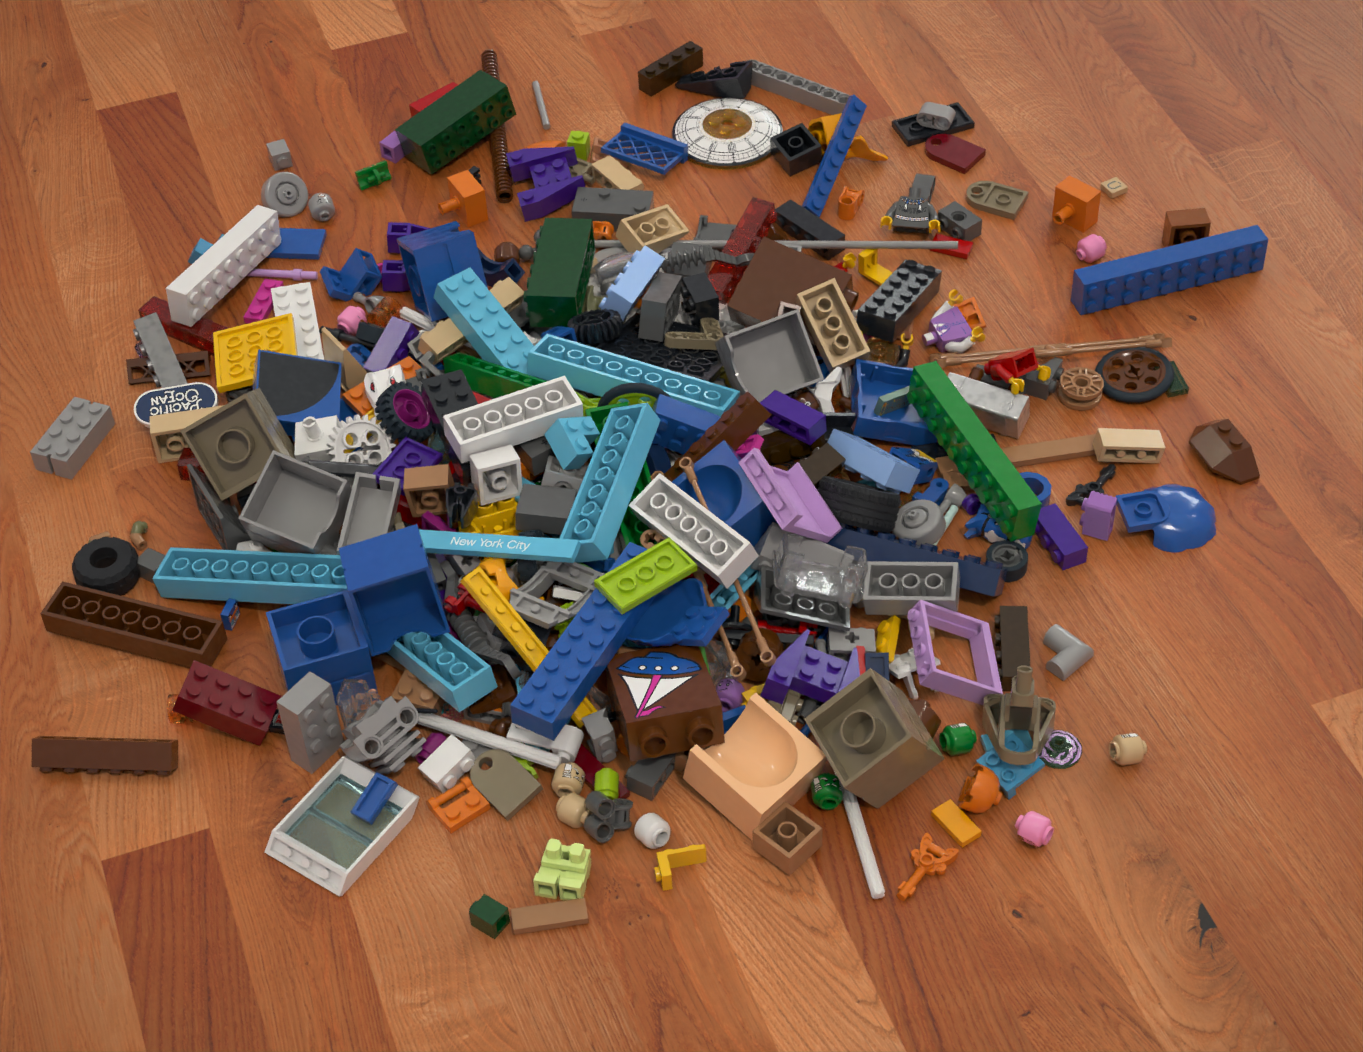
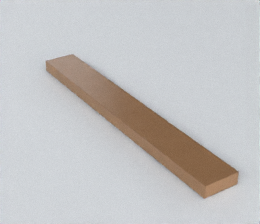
M1096 434L1001 449L1014 467L1096 455L1092 444ZM948 456L935 458L938 463L937 470L940 478H942V473L958 471V467Z

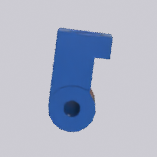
M935 478L930 482V486L923 494L917 491L913 495L912 501L925 499L933 501L939 506L947 494L949 483L945 479Z

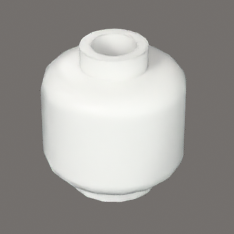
M647 813L638 819L634 833L636 838L646 847L657 849L668 842L671 830L668 822L659 815Z

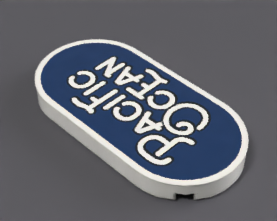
M202 382L154 389L138 397L134 404V414L140 424L150 428V416L218 406V397L212 386Z

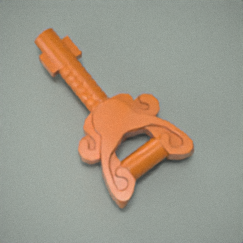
M925 833L920 843V849H914L911 852V859L914 860V866L917 869L907 882L903 881L900 884L897 897L902 901H905L908 896L912 897L916 892V885L925 874L930 876L935 875V873L938 875L945 874L946 866L957 859L959 850L955 848H947L945 850L933 843L929 833Z

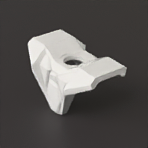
M836 367L823 381L816 383L815 389H807L811 391L819 403L817 411L835 412L831 397L840 382L841 367Z

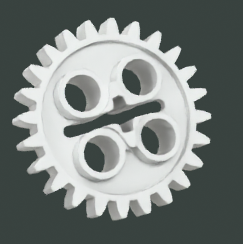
M359 414L354 415V421L349 416L346 418V423L343 420L338 422L340 428H332L336 434L328 435L333 442L326 444L327 447L332 448V451L327 452L326 455L332 456L333 459L330 461L349 463V457L353 456L356 459V463L372 464L369 456L374 454L377 458L375 465H378L392 452L391 448L395 447L396 444L390 443L392 436H387L385 433L387 429L381 428V422L375 424L376 417L368 421V415H363L361 419ZM368 432L374 436L373 443H370L366 438ZM346 435H350L353 438L352 445L346 443ZM379 446V450H368L365 452L357 451L352 453L343 452L344 449ZM347 478L348 482H351L353 478Z

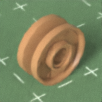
M1085 367L1070 368L1063 372L1060 377L1058 397L1065 406L1071 409L1083 411L1093 409L1098 406L1102 399L1104 380L1100 374L1092 369Z

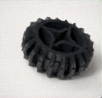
M606 308L603 310L584 311L581 314H577V316H573L567 324L568 327L574 328L577 343L584 345L606 343L619 337L623 330V321L617 311L607 310Z

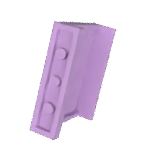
M753 448L739 462L782 530L828 543L842 529L798 462L789 471L770 466L757 448Z

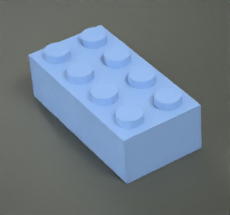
M644 246L640 252L636 250L631 258L633 262L628 261L623 269V273L620 272L614 281L615 285L611 284L607 290L606 295L608 298L604 297L598 307L601 310L606 308L607 310L617 311L622 321H624L651 284L652 278L655 277L665 258L647 246Z
M833 429L827 443L846 459L845 469L853 473L858 472L861 478L870 482H876L875 485L881 489H889L897 494H900L901 491L910 493L920 469L858 436L837 429Z

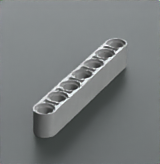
M752 59L751 85L830 115L843 112L850 97L849 94Z

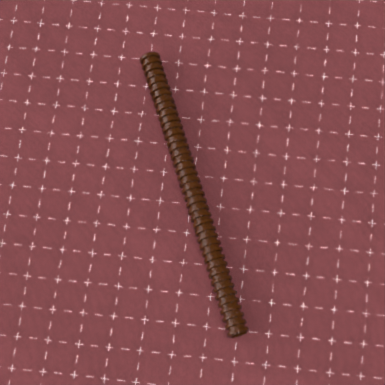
M487 49L481 54L483 71L500 81L497 54L494 50ZM504 123L490 133L496 197L499 202L508 203L513 199L510 167L506 156L508 147Z

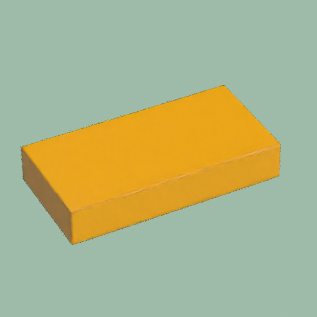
M951 799L931 811V816L962 848L981 836L982 831Z

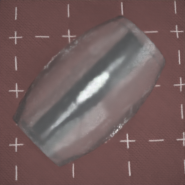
M635 252L617 253L593 266L592 272L597 286L600 288L602 284L614 282L619 273H623V269L628 261L633 262L631 258Z

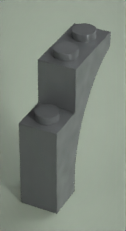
M1054 357L1045 364L1040 365L1048 366L1051 369L1050 378L1046 381L1037 378L1039 372L1037 370L1014 378L1024 381V390L1020 394H1027L1047 400L1050 393L1055 392L1057 381L1060 380L1064 372V368H1062L1063 359ZM977 364L976 367H979L984 371V366ZM985 372L980 381L1008 390L1010 383L1007 384L1003 380L994 381L992 376L986 375Z

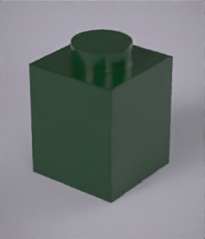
M486 894L478 901H475L469 909L471 926L493 939H496L510 923L508 907Z

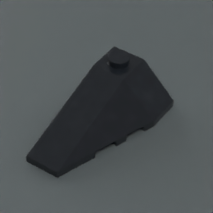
M752 60L730 63L728 68L721 69L718 66L707 73L698 71L683 75L677 81L675 87L721 98L743 99L751 89L753 63Z

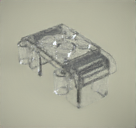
M791 533L783 534L777 553L776 550H773L774 585L781 590L783 595L791 597L794 594H799L825 601H838L839 605L843 608H850L852 604L859 602L863 598V582L868 572L867 553L864 548L847 545L838 568L837 566L804 560L805 554L798 553L804 536Z

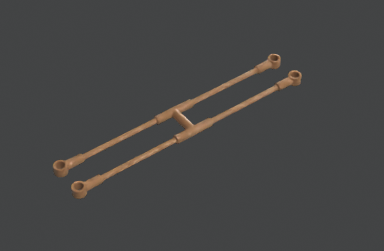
M1163 333L1138 336V338L1073 344L1056 343L1034 345L1028 348H1034L1036 358L1066 356L1073 353L1139 347L1167 348L1172 347V338L1165 337ZM1027 348L961 354L933 353L930 354V362L937 361L940 367L943 368L961 365L962 363L989 361L1001 354Z
M683 457L679 461V466L686 473L700 504L709 510L697 483L698 479L694 472V463L691 458ZM655 471L651 476V480H653L659 473L662 474L664 477L665 475L662 471ZM697 566V571L693 572L694 578H697L703 584L708 607H714L704 578L706 572ZM737 578L734 586L757 638L756 643L761 652L760 659L765 666H772L776 662V656L769 649L765 638L762 637ZM721 625L718 632L727 651V658L731 665L730 673L736 681H742L747 673L743 666L740 665L736 653L732 651Z

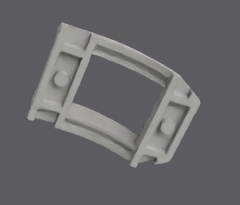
M549 561L545 566L542 565L537 573L523 586L510 590V604L522 619L549 629L563 624L576 616L595 590L594 580L603 576L604 573L576 562ZM555 580L585 592L567 609L539 599Z

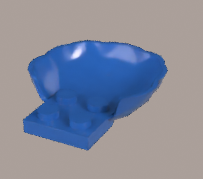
M1165 484L1160 487H1150L1141 492L1116 495V505L1128 533L1152 529L1154 531L1153 545L1162 551L1176 553L1186 549L1202 547L1216 535L1214 507L1195 488L1178 484Z
M697 578L682 579L658 593L627 639L637 645L649 647L671 646L674 644L706 647L729 616V612L726 607L707 606L703 584Z

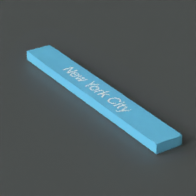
M419 530L426 552L437 554L574 563L581 546L579 540Z

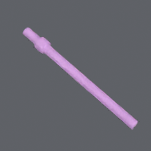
M253 269L247 276L293 278V280L302 281L303 279L317 280L318 272L303 271V269H293V271Z

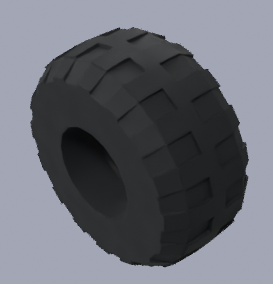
M102 537L94 539L82 546L81 550L74 557L72 571L75 582L79 586L119 596L124 595L135 586L140 578L141 573L137 565L139 556L131 543L120 538Z

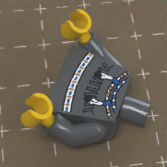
M918 187L909 188V197L900 196L899 201L893 203L885 216L881 218L880 228L883 225L889 226L888 230L893 228V231L930 234L933 229H938V233L941 232L939 216L932 204L928 203L927 198L920 197L921 189Z

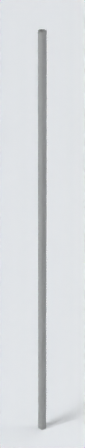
M595 240V248H625L619 240ZM678 240L676 242L711 245L712 248H758L761 240ZM776 241L783 245H802V249H958V241Z

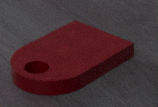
M950 134L931 136L925 143V154L929 159L963 174H966L986 154V149Z

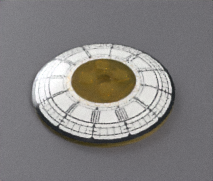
M717 98L698 103L685 110L674 123L672 138L688 144V160L692 163L706 168L731 170L749 167L769 158L772 155L770 138L783 132V127L779 117L771 109L758 102L742 98Z

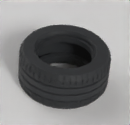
M824 476L819 481L817 491L838 522L890 533L895 528V521H897V514L901 504L899 494L829 476Z

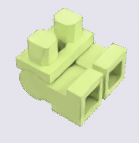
M550 839L545 848L539 872L536 873L533 880L535 896L557 899L559 893L560 900L563 901L583 898L591 870V850L585 849L584 845L580 843L567 846L562 845L557 839Z

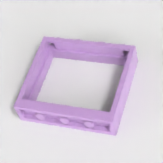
M920 599L907 613L920 685L980 705L984 704V697L988 694H1003L989 623ZM929 626L969 639L977 682L936 669Z

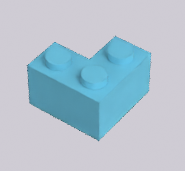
M591 416L558 418L544 435L563 470L580 469L593 455L590 445L600 433Z

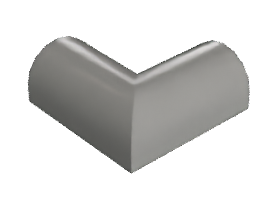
M1054 624L1045 634L1043 644L1058 653L1047 662L1046 669L1063 681L1094 656V650L1058 624Z

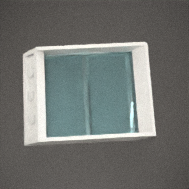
M342 756L272 830L265 853L334 894L343 896L410 822L420 797L398 785L372 825L353 816L350 811L376 772L350 760L347 756Z

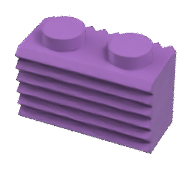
M1091 491L1089 498H1084L1081 510L1085 511V513L1082 514L1079 525L1083 526L1082 534L1108 541L1113 530L1117 503L1116 497Z

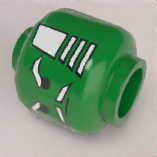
M966 723L947 725L939 736L942 750L951 756L970 753L977 741L975 731L971 730Z
M822 773L811 782L812 800L818 807L824 810H831L842 802L843 787L836 775Z

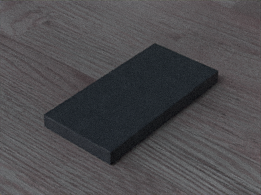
M957 102L946 105L952 107L956 113L952 124L947 130H938L920 125L916 120L918 114L893 120L892 127L906 146L910 147L926 142L931 136L937 134L951 135L975 127V122Z

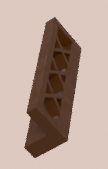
M209 351L175 354L178 363L184 364L187 367L183 372L185 378L211 376V353ZM148 357L126 359L129 384L154 382L153 377L146 378L148 374L154 376L149 369H146L148 368L146 360H149ZM205 362L206 371L196 372L191 367L194 363ZM143 368L146 371L142 378L133 379L132 369Z

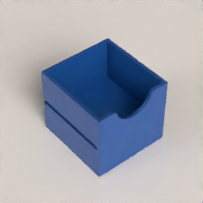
M457 221L397 238L415 308L431 322L449 317L433 298L438 283L471 267L487 287L474 232L471 230L459 231L458 227H460V224Z
M417 524L339 548L348 593L372 656L390 651L394 642L407 633L424 632L431 637H436L450 632L440 591Z
M348 590L266 612L277 660L287 692L308 672H312L331 684L336 706L378 694L369 647Z

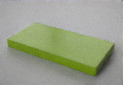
M668 537L594 580V586L621 614H624L697 571V564Z

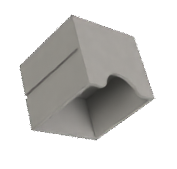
M798 309L728 334L715 342L731 388L739 390L740 396L748 391L759 403L774 390L787 395L824 380Z
M273 450L238 519L244 529H246L251 540L258 541L266 547L282 553L320 554L325 544L333 546L340 539L339 530L344 522L352 489L346 479Z

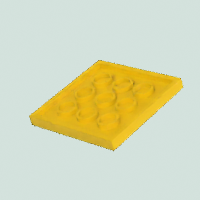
M292 313L213 332L216 381L219 393L253 385L254 363L258 349L298 356Z

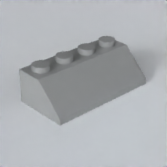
M772 522L754 547L759 556L753 561L750 568L760 571L761 566L843 583L854 555L824 542L782 530L779 524Z

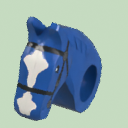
M1019 473L1034 494L1037 495L1036 497L1042 503L1041 508L1048 506L1051 495V484L1048 479L1038 473ZM984 504L980 505L977 515L965 524V527L969 529L964 534L966 539L984 537L992 544L1003 540L1010 541L1006 534L1001 531L996 520L990 516ZM1032 536L1018 539L1014 542L1021 544L1027 549L1032 542Z

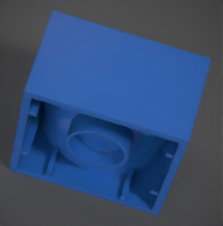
M723 440L694 463V472L698 479L697 483L709 511L755 547L771 523H777V521L740 466L739 462L742 458ZM685 472L672 481L673 484L700 503Z

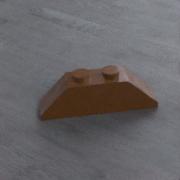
M1229 419L1214 420L1195 427L1189 444L1212 472L1235 480L1240 485L1260 478L1251 445Z

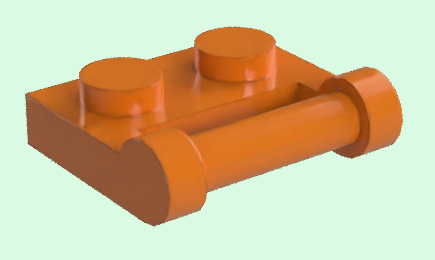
M467 776L460 779V783L436 798L431 797L426 800L429 810L451 834L491 809L490 803L475 788ZM466 791V795L443 809L440 807L458 794Z

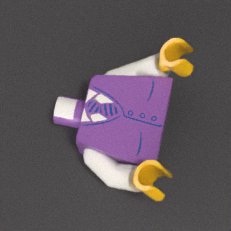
M956 289L949 292L950 300L945 301L931 318L929 333L922 335V341L925 346L935 343L942 353L961 354L975 345V341L983 342L985 340V335L982 333L983 329L977 326L971 330L959 308L953 306L963 301L962 295L954 299L958 294Z

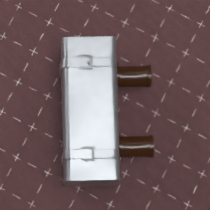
M973 367L969 377L949 372L948 378L986 429L1001 433L1003 436L1019 439L1030 415L1029 396L1020 394L1021 391L1017 395L1011 393L1012 384L1006 390L980 382L984 376V371L979 367Z

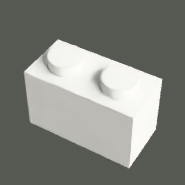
M451 734L418 769L427 781L441 793H444L452 788L465 772L471 770L476 758L466 745Z

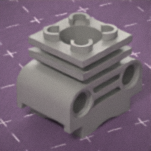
M392 696L384 701H376L367 709L361 719L350 723L343 729L342 732L347 739L339 747L350 760L357 763L372 760L368 764L371 768L381 765L374 772L386 773L388 775L392 771L395 773L405 765L404 760L407 757L417 755L423 749L421 745L427 740L424 737L415 739L420 734L419 730L408 732L417 724L419 719L418 711L410 700L404 696L396 703Z

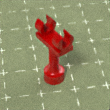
M462 583L456 587L461 589L457 593L460 596L458 600L453 596H448L443 601L447 603L444 609L458 616L468 606L485 613Z
M758 619L757 624L758 628H766L775 633L799 635L804 633L808 627L816 629L818 627L816 624L800 621L799 628L775 627L773 625L770 626L767 620ZM810 631L809 635H813L815 639L817 632Z

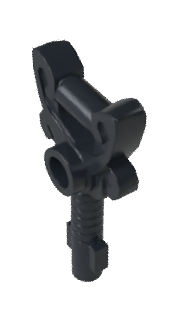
M1109 464L1107 468L1103 467L1100 471L1101 476L1096 482H1089L1085 486L1078 484L1075 491L1066 497V505L1076 506L1078 504L1082 506L1084 498H1089L1091 491L1104 494L1105 491L1102 487L1108 479L1112 480L1115 476L1116 466Z

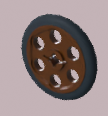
M1145 347L1113 350L1098 362L1095 369L1104 380L1102 392L1112 399L1126 403H1141L1158 398L1167 391L1174 379V369L1166 356L1159 351ZM1135 358L1142 359V361L1140 362H1134L1132 360ZM1114 364H1122L1123 366H1121V367H1114V366H1112V365H1114ZM1150 367L1159 368L1156 371L1149 370ZM1111 378H1118V379H1120V380H1119V381H1116V382H1112V381H1110L1109 379H1111ZM1154 381L1156 384L1148 385L1146 382ZM1132 386L1136 389L1133 391H1129L1126 388Z

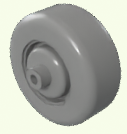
M279 172L264 182L261 189V200L264 207L276 210L278 217H293L301 213L306 207L308 189L304 181L296 174Z
M925 499L914 500L899 509L895 528L892 532L898 540L905 537L917 540V545H921V543L934 544L943 535L946 521L940 507L933 501Z

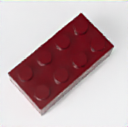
M194 660L172 711L260 746L267 733L277 708V701L281 698V695Z

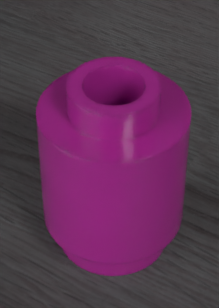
M431 733L427 737V741L421 745L423 749L415 755L417 762L421 765L447 738L441 733Z

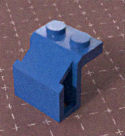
M355 248L340 271L323 266L320 270L328 294L334 299L344 301L351 300L356 292L365 294V296L371 295L382 279L372 253Z

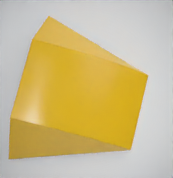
M515 497L482 506L478 501V510L468 527L461 529L459 519V532L519 536V533L523 531L516 530L515 513L518 502L515 501Z

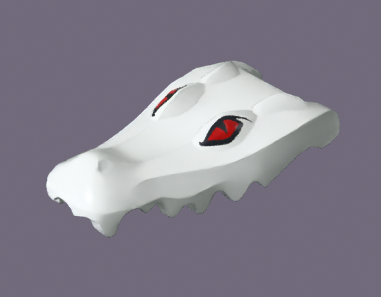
M400 364L377 372H369L365 375V392L374 409L375 417L378 415V413H375V408L377 407L375 404L378 397L396 382L404 381L406 384Z

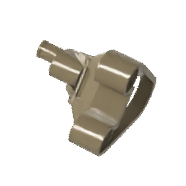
M1025 665L1017 667V676L1012 678L1010 693L1005 695L988 694L984 697L982 725L1001 760L1014 765H1027L1036 761L1054 731L1055 701L1034 695L1033 668ZM1005 729L1034 731L1032 749L1026 752H1015L1007 749L1004 743Z

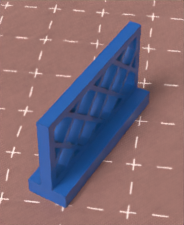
M623 123L621 131L601 147V153L665 175L679 162L684 164L688 160V144L628 123Z

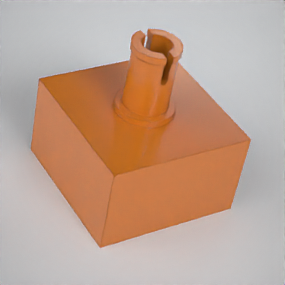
M468 170L447 177L450 199L438 203L440 213L444 215L454 210L468 228L487 221L488 212L485 190Z
M1069 175L1055 186L1052 214L1054 222L1058 225L1065 223L1084 233L1098 222L1101 191Z

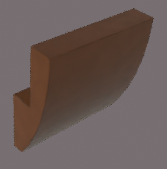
M496 664L491 667L497 688L469 706L472 714L501 708L503 703L513 702L516 698L517 693L503 665Z

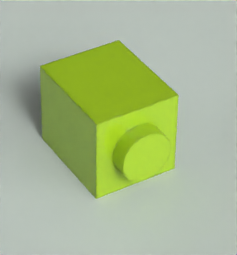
M571 131L567 147H574L576 157L587 161L591 151L589 132Z

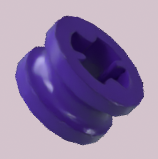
M976 493L966 496L962 501V507L969 515L977 514L982 504Z

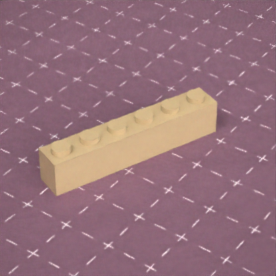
M510 277L503 281L499 280L489 290L507 313L520 306L524 299V291ZM448 318L445 321L441 320L431 331L427 330L420 336L418 350L423 355L430 350L435 355V360L432 364L436 365L444 357L449 356L466 344L468 340L453 321Z

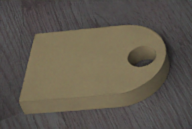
M978 181L968 187L966 201L974 209L1014 220L1028 199L1029 192L992 181Z
M492 749L480 754L475 759L474 765L470 770V778L475 788L507 821L543 790L542 785L510 753L504 750ZM487 761L493 762L490 769H481L483 763Z

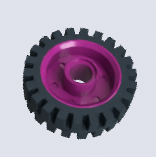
M404 381L396 382L378 397L375 404L377 406L375 413H378L376 416L377 420H382L380 423L381 428L386 427L385 433L387 435L391 433L393 440L398 438V443L405 437L422 443L435 431L436 427L423 402L419 386L414 385L412 387L410 382L406 384Z

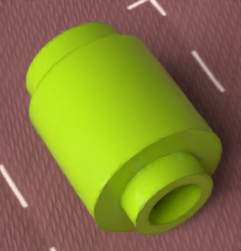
M603 768L596 772L594 791L602 792L611 800L617 799L619 793V774L611 768Z

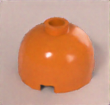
M976 763L971 769L975 771L974 775L971 777L967 776L958 799L962 803L958 804V807L972 813H984L992 805H998L1002 792L999 791L1000 782L995 772L986 766Z

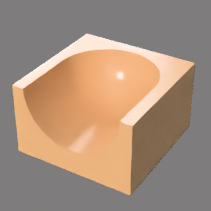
M757 693L749 698L742 714L724 734L725 743L712 745L705 750L696 744L690 750L683 776L686 782L752 841V831L785 801L793 806L811 790V782L821 774L826 760L825 754L819 747Z

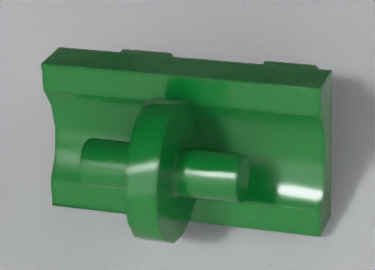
M385 160L355 171L360 190L380 185L382 182L392 179L387 161Z

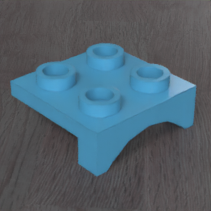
M1014 733L1005 738V747L1011 751L1026 752L1031 750ZM994 747L976 760L977 763L995 772L999 778L1000 789L1008 800L1016 795L1015 789L1045 767V763L1039 757L1035 762L1027 765L1009 764L999 758Z

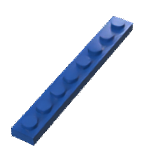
M854 94L847 100L802 205L803 208L817 217H820L867 107Z

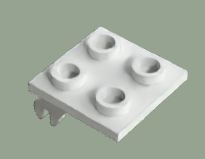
M911 648L907 653L895 654L894 661L889 664V672L898 679L903 678L910 698L916 700L918 699V693L914 686L911 672L916 671L917 666L914 648ZM934 656L936 666L940 665V660Z

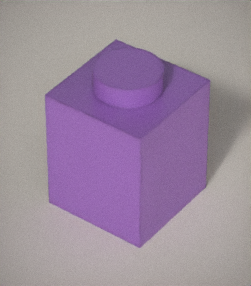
M395 131L379 142L383 158L396 164L405 156Z

